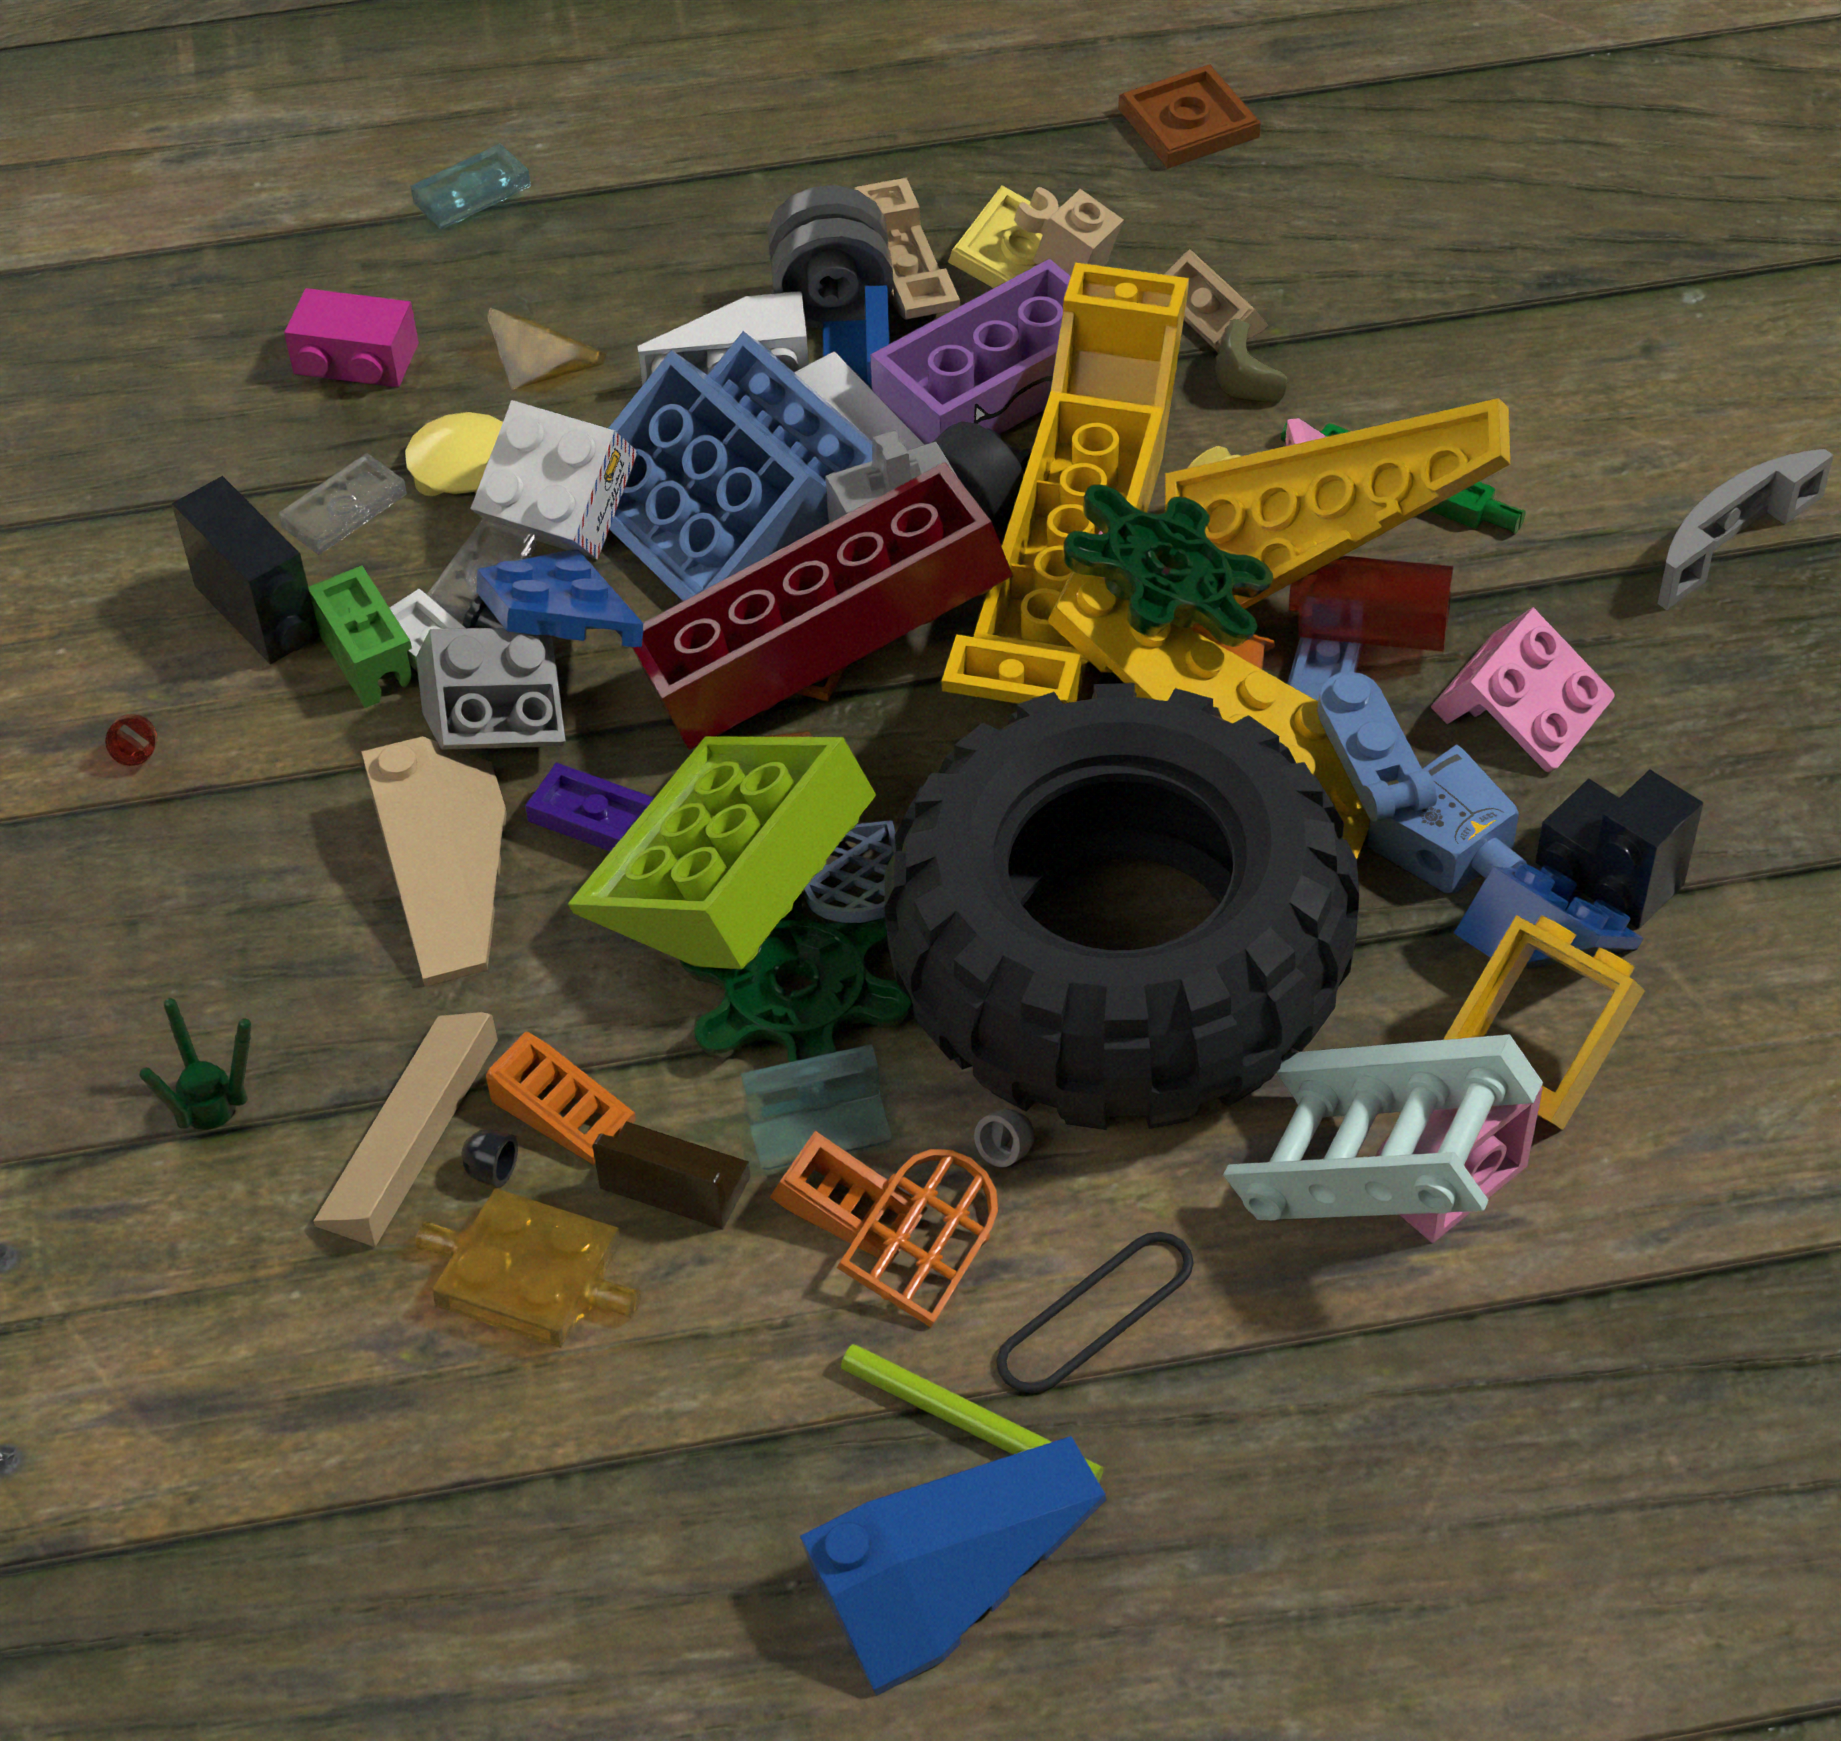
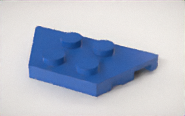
M566 550L518 561H503L494 566L477 569L476 592L508 632L551 635L563 639L585 641L587 629L616 630L622 637V646L642 647L643 622L579 550Z

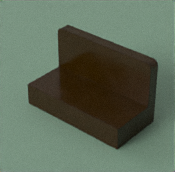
M627 1121L617 1138L600 1133L592 1145L600 1189L722 1230L751 1177L749 1161Z

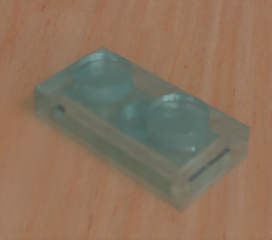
M499 143L411 185L410 188L413 203L442 230L531 187L529 170Z

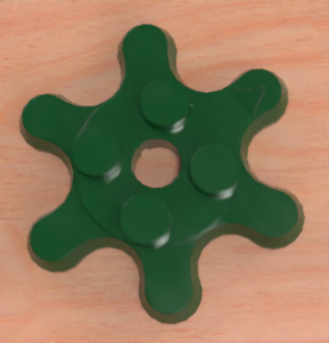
M1097 484L1087 488L1084 495V515L1103 534H1091L1083 531L1069 533L1064 541L1063 560L1076 573L1106 578L1105 585L1112 594L1121 599L1129 600L1127 620L1134 630L1147 636H1154L1167 628L1171 623L1183 628H1190L1198 623L1208 630L1219 642L1232 647L1240 646L1255 634L1257 630L1255 618L1235 601L1233 595L1248 598L1258 596L1271 585L1274 579L1273 573L1266 564L1255 557L1227 553L1216 547L1206 536L1205 528L1210 522V516L1200 504L1186 497H1174L1168 501L1164 513L1151 514L1135 508L1121 493L1111 487ZM1164 566L1170 569L1168 575L1162 573Z
M799 895L794 901L791 911L778 922L759 947L755 958L747 963L743 969L698 967L680 960L681 966L693 979L718 985L725 991V997L721 1004L714 1010L704 1014L696 1022L694 1028L695 1041L706 1054L714 1058H726L751 1041L759 1039L776 1041L786 1046L788 1063L792 1071L799 1078L807 1082L824 1080L829 1076L837 1062V1049L832 1040L839 1028L856 1022L874 1024L882 1028H892L901 1024L911 1010L912 1000L898 986L896 981L877 978L869 973L864 965V960L881 949L888 941L886 918L883 917L862 923H818L810 920L804 914L802 898ZM795 975L806 977L813 983L804 989L792 991L790 996L785 995V989L779 986L781 981Z

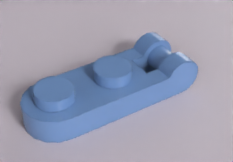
M1351 671L1340 672L1329 677L1322 684L1317 707L1319 720L1370 820L1378 822L1392 818L1395 815V810L1411 806L1415 811L1435 806L1437 803V793L1432 776L1426 769L1422 770L1380 687L1373 679L1366 675ZM1394 780H1397V781H1398L1397 784H1393V785H1389V786H1388V784L1386 783V782H1390V781H1394Z

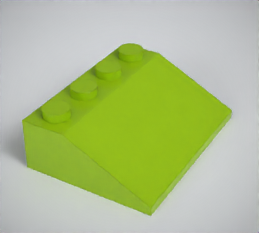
M705 736L569 901L568 906L574 914L693 966L743 969L747 963L755 958L759 947L778 922L791 911L794 901L811 879L824 868L828 857L844 836L857 825L859 817L876 794L844 737Z

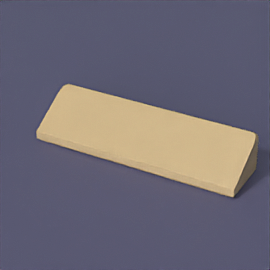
M477 1012L437 1017L315 1217V1227L376 1247L498 1041L491 1014Z

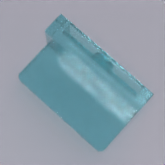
M872 1044L741 1073L745 1113L761 1172L765 1175L787 1171L814 1131H817L852 1156L889 1148L892 1145V1133L880 1097L879 1068Z

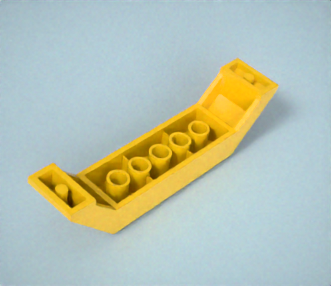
M1075 262L1063 299V315L1050 395L1002 544V549L1013 576L997 584L987 592L974 636L969 637L956 634L942 678V691L1018 704L1051 692H1055L1063 704L1092 699L1094 684L1100 683L1102 673L1047 621L1069 576L1073 572L1063 560L1064 541L1067 535L1073 531L1099 534L1100 530L1086 518L1083 512L1084 495L1087 488L1091 485L1100 484L1111 487L1121 493L1135 508L1145 513L1148 512L1163 458L1189 278Z

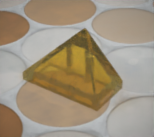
M490 308L487 320L512 390L602 365L607 355L605 352L521 315Z

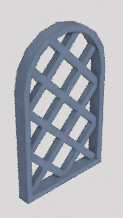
M892 820L857 824L844 836L841 842L845 839L858 845L849 851L836 847L831 855L838 859L829 865L826 864L804 888L802 894L811 911L825 919L842 923H862L885 917V901L877 905L870 902L878 895L885 896V879L875 883L864 878L874 871L885 875L887 865L884 864L891 860L894 852H896V833ZM888 835L890 846L879 841ZM867 849L882 853L874 860L859 856ZM849 862L863 867L854 874L840 870ZM829 876L843 881L834 888L820 884ZM854 885L868 890L859 898L844 893ZM812 891L822 894L823 896L817 899ZM833 900H838L848 905L845 908L828 904Z

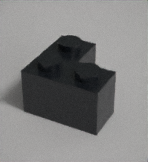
M1650 769L1620 798L1588 778L1542 822L1535 863L1542 867L1544 865L1549 866L1568 876L1577 883V890L1594 901L1599 899L1618 908L1630 917V924L1640 929L1685 885L1704 802Z

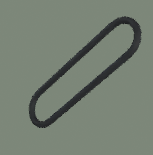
M1164 1232L1147 1233L1135 1239L1007 1339L1000 1347L996 1359L998 1373L1005 1384L1016 1391L1029 1394L1044 1392L1057 1385L1184 1284L1191 1275L1194 1265L1190 1248L1177 1236ZM1163 1242L1177 1248L1181 1253L1184 1263L1182 1270L1175 1278L1050 1377L1041 1382L1028 1383L1012 1376L1008 1370L1007 1358L1013 1348L1139 1249L1149 1243Z

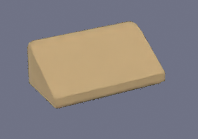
M1189 249L1164 274L1189 278L1184 321L1217 352L1224 329L1229 325L1230 320L1239 319L1251 325L1248 330L1247 339L1261 333L1268 327V324L1259 313L1192 250Z

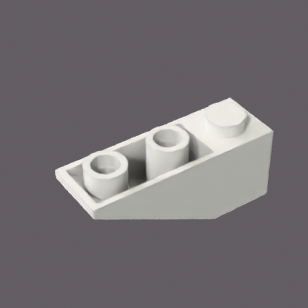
M801 291L745 296L639 345L638 355L642 386L671 350L708 375L743 331L765 346L793 372L809 365Z

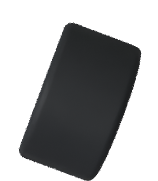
M961 421L949 426L933 442H937L958 479L988 516L995 528L1013 511L1024 473L1018 459L997 435L979 424Z

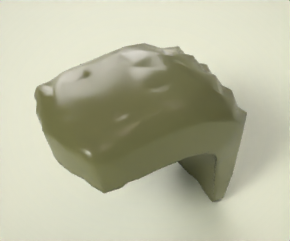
M1239 319L1230 320L1220 339L1221 344L1216 357L1217 363L1214 366L1216 369V380L1221 389L1229 396L1237 399L1280 402L1286 392L1287 376L1281 371L1259 362L1249 354L1246 341L1248 330L1251 327L1250 324Z

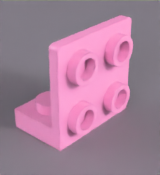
M1532 607L1495 631L1432 704L1431 708L1446 724H1449L1468 711L1476 717L1487 710L1544 771L1551 772L1558 768L1614 699L1615 694L1538 611Z

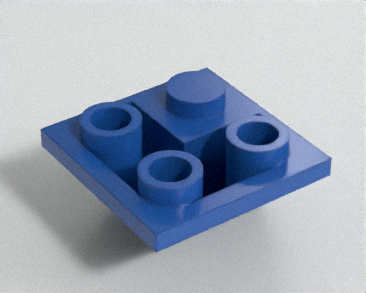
M1521 863L1518 869L1493 866L1454 934L1490 958L1493 956L1516 915L1534 925L1541 915L1553 920L1576 934L1571 944L1572 946L1592 957L1599 947L1611 953L1638 949L1644 939L1626 927L1630 917L1618 908L1599 899H1596L1592 905L1574 894L1577 883L1568 876L1549 866L1544 865L1541 871L1524 863ZM1535 949L1524 969L1553 965L1559 962Z

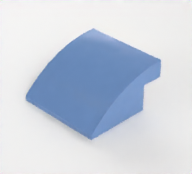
M744 331L708 375L671 350L608 428L615 430L638 451L609 529L679 598L685 601L829 524L825 475L871 462L873 442L771 351Z

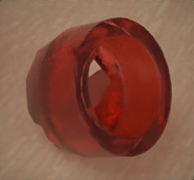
M126 714L117 718L108 729L105 738L106 748L110 756L118 763L127 766H135L147 761L153 754L158 742L157 731L148 718L138 714ZM126 725L149 743L144 748L133 737L119 729Z

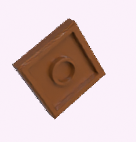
M1210 64L1119 94V111L1167 169L1260 137L1261 122Z

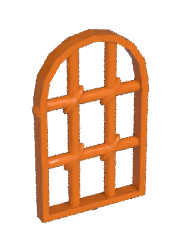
M929 1149L913 1155L896 1174L894 1173L889 1178V1186L837 1266V1269L930 1328L935 1323L981 1245L988 1242L990 1238L989 1232L993 1227L998 1212L997 1191L988 1173L971 1157L950 1149ZM927 1161H940L924 1188L904 1177L916 1165ZM952 1163L965 1168L974 1177L956 1208L937 1198L938 1191L935 1190ZM898 1185L914 1195L911 1198L914 1204L897 1231L894 1232L875 1219ZM981 1187L987 1197L988 1216L984 1227L968 1217L970 1211H967ZM926 1204L944 1214L943 1221L946 1222L928 1253L908 1241L911 1238L908 1232ZM959 1224L977 1235L978 1238L960 1268L956 1271L941 1262L943 1255H940ZM869 1229L886 1239L883 1244L887 1246L870 1274L849 1261ZM898 1248L918 1260L916 1266H919L902 1294L879 1280ZM931 1268L951 1280L932 1313L911 1301Z

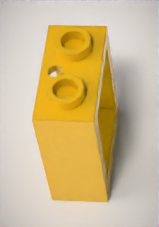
M1516 915L1443 1040L1484 1037L1535 949L1612 991L1611 998L1556 1091L1553 1092L1541 1086L1543 1089L1538 1116L1563 1130L1645 990L1634 979L1630 978L1635 967L1622 958L1601 947L1598 948L1592 957L1572 946L1571 944L1576 934L1553 920L1541 915L1534 925Z

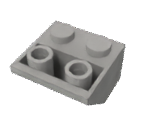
M505 628L429 630L416 656L422 713L441 750L564 745L566 741L551 635L508 632Z

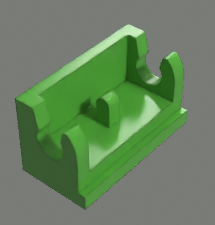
M361 565L309 586L320 637L364 708L380 702L381 688L378 685V681L385 673L394 671V675L400 685L406 687L411 679V669L407 651L412 649L411 641L364 567Z

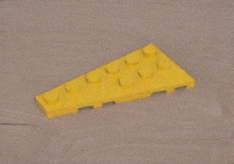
M1500 398L1165 473V510L1171 498L1186 497L1194 500L1210 516V522L1205 528L1207 538L1216 547L1227 553L1255 557L1269 567L1274 579L1268 589L1254 598L1233 595L1235 601L1246 609L1510 465L1509 407Z
M1073 571L1047 621L1101 673L1113 672L1124 683H1135V692L1138 698L1168 701L1173 690L1177 688L1213 698V707L1219 708L1222 719L1228 722L1235 723L1249 715L1277 734L1279 742L1289 748L1296 763L1305 762L1312 775H1315L1344 822L1343 840H1347L1357 860L1369 830L1370 818L1319 720L1317 712L1318 701L1190 628L1179 627L1171 623L1167 628L1154 636H1147L1137 632L1130 626L1127 620L1129 600L1121 599L1112 594L1106 587L1105 580L1100 577L1082 575Z

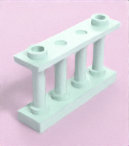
M1510 1034L1286 1053L1276 1074L1296 1099L1298 1106L1269 1162L1228 1164L1223 1176L1242 1199L1246 1209L1257 1220L1273 1221L1277 1219L1484 1211L1489 1200L1464 1166L1492 1106L1534 1103L1543 1082ZM1459 1108L1438 1153L1413 1154L1433 1111ZM1401 1112L1380 1156L1356 1157L1377 1114ZM1345 1116L1324 1159L1301 1160L1322 1118Z

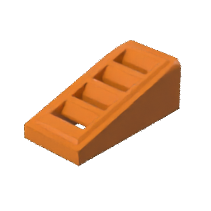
M529 1032L523 1033L489 1068L486 1074L492 1103L592 1165L595 1164L592 1145L598 1134L602 1133L617 1138L626 1121L630 1123L636 1121L634 1111L553 1047ZM549 1084L554 1085L555 1087L543 1100L538 1098ZM573 1098L579 1101L564 1117L559 1115ZM595 1111L603 1115L585 1135L578 1130Z
M814 1131L769 1198L793 1214L852 1244L889 1184L888 1180L817 1131ZM813 1170L826 1176L817 1190L806 1183ZM837 1183L850 1189L839 1205L828 1198ZM896 1186L875 1220L879 1221L887 1208L899 1214L890 1227L892 1231L896 1232L914 1204L911 1201L912 1196ZM863 1195L874 1201V1203L861 1221L851 1212ZM924 1207V1209L918 1216L917 1220L913 1224L912 1228L908 1232L909 1235H911L912 1231L914 1230V1228L916 1227V1225L918 1224V1222L920 1221L928 1207ZM869 1229L858 1248L880 1258L887 1247L883 1244L886 1239ZM898 1248L897 1252L895 1253L889 1264L893 1262V1260L901 1250L900 1248Z

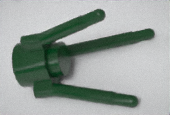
M168 998L164 1001V1009L185 1069L176 1083V1094L150 1068H142L139 1072L140 1078L171 1110L179 1128L185 1129L191 1125L202 1130L216 1129L226 1124L232 1118L236 1106L244 1105L248 1100L244 1088V1080L251 1039V1021L243 1018L238 1022L230 1077L228 1078L225 1071L217 1065L207 1061H199L175 999Z

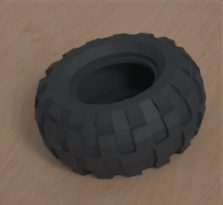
M1135 683L1094 684L1092 699L1066 704L1060 701L1055 692H1051L1017 704V712L1011 714L1008 725L998 730L982 723L955 744L954 751L945 757L938 773H931L924 787H920L895 834L896 852H894L885 870L884 908L888 947L896 982L909 999L912 1000L915 1020L950 1061L954 1060L962 1070L973 1066V1076L982 1087L990 1090L993 1095L1026 1112L1035 1102L1057 1108L1060 1118L1065 1120L1066 1125L1107 1130L1108 1116H1146L1148 1129L1189 1122L1190 1117L1195 1116L1201 1103L1218 1098L1229 1107L1261 1088L1262 1084L1271 1080L1278 1072L1281 1060H1283L1285 1054L1297 1051L1302 1052L1336 1008L1338 987L1351 972L1357 934L1360 894L1356 857L1347 840H1343L1344 822L1316 776L1312 775L1305 762L1296 763L1289 748L1279 742L1277 734L1248 715L1235 723L1228 722L1222 719L1219 708L1213 707V698L1177 688L1173 690L1168 701L1136 697ZM1106 858H1136L1171 866L1203 885L1219 903L1214 912L1199 926L1175 940L1138 950L1116 951L1090 948L1067 941L1048 931L1023 908V905L1034 891L1050 878L1068 868Z

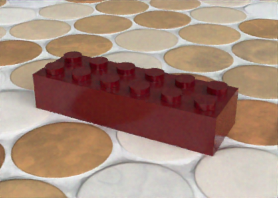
M943 462L643 623L642 647H632L659 700L688 750L698 746L705 736H720L729 728L759 712L771 709L778 702L809 685L825 680L837 670L867 654L882 649L886 644L921 625L934 621L943 613L969 599L988 592L997 584L1012 577L1013 574L991 520L948 464Z

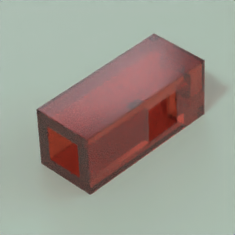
M1343 555L1291 584L1289 611L1299 612L1298 637L1444 652L1451 603L1453 566Z

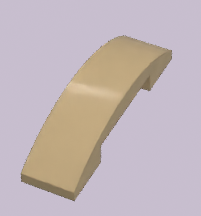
M907 178L855 187V190L860 191L877 203L886 219L888 247L893 268V289L889 299L897 313L904 319L952 311L960 307V299L946 268L939 269L920 225V208Z

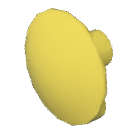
M465 412L445 415L425 424L412 436L405 450L407 469L414 477L415 487L418 492L426 496H436L443 492L451 494L477 493L503 422L490 415Z

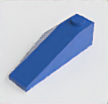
M1072 1436L866 1502L800 1535L812 1573L871 1688L877 1696L943 1662L961 1644L960 1637L988 1609L994 1612L1010 1596L1009 1588L1038 1560H1046L1106 1501V1495Z

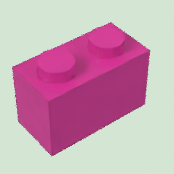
M305 288L284 332L293 374L391 387L400 386L419 344L411 301Z

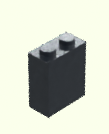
M223 476L172 503L194 586L270 665L320 637L300 552Z

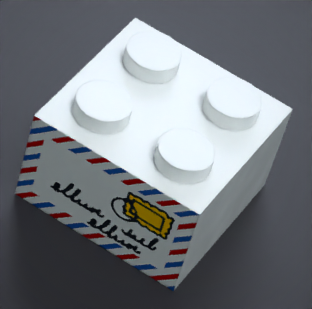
M511 400L470 509L497 529L565 550H579L585 556L598 559L638 451L615 430Z

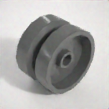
M831 185L811 187L792 195L775 210L767 228L774 294L801 291L805 326L823 329V322L866 320L865 286L887 285L889 298L893 289V268L888 247L886 219L875 201L858 190Z

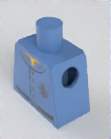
M1457 744L1422 769H1426L1434 781L1437 793V803L1435 806L1417 811L1408 806L1395 810V815L1392 818L1378 822L1370 820L1367 846L1444 893L1458 892L1480 874L1487 878L1493 866L1518 869L1521 863L1527 864L1523 858L1511 850L1514 846L1519 817L1515 804Z

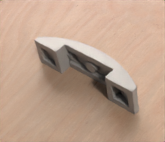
M1819 449L1772 459L1732 477L1709 493L1693 508L1673 538L1666 560L1658 604L1668 610L1705 583L1713 551L1765 513H1769L1783 524H1786L1824 496L1834 455L1826 449Z

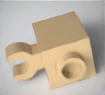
M1041 187L1034 191L1030 206L1023 201L1019 204L1014 217L1015 223L1023 230L1043 235L1033 261L1036 264H1040L1051 259L1070 276L1075 262L1104 266L1107 263L1124 219L1081 189L1061 207H1058L1055 196Z

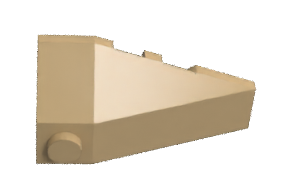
M423 736L361 751L372 799L424 986L487 971L495 914L493 901L496 877L500 874L501 837L502 831H505L507 817L492 762L458 749L441 750L437 741Z

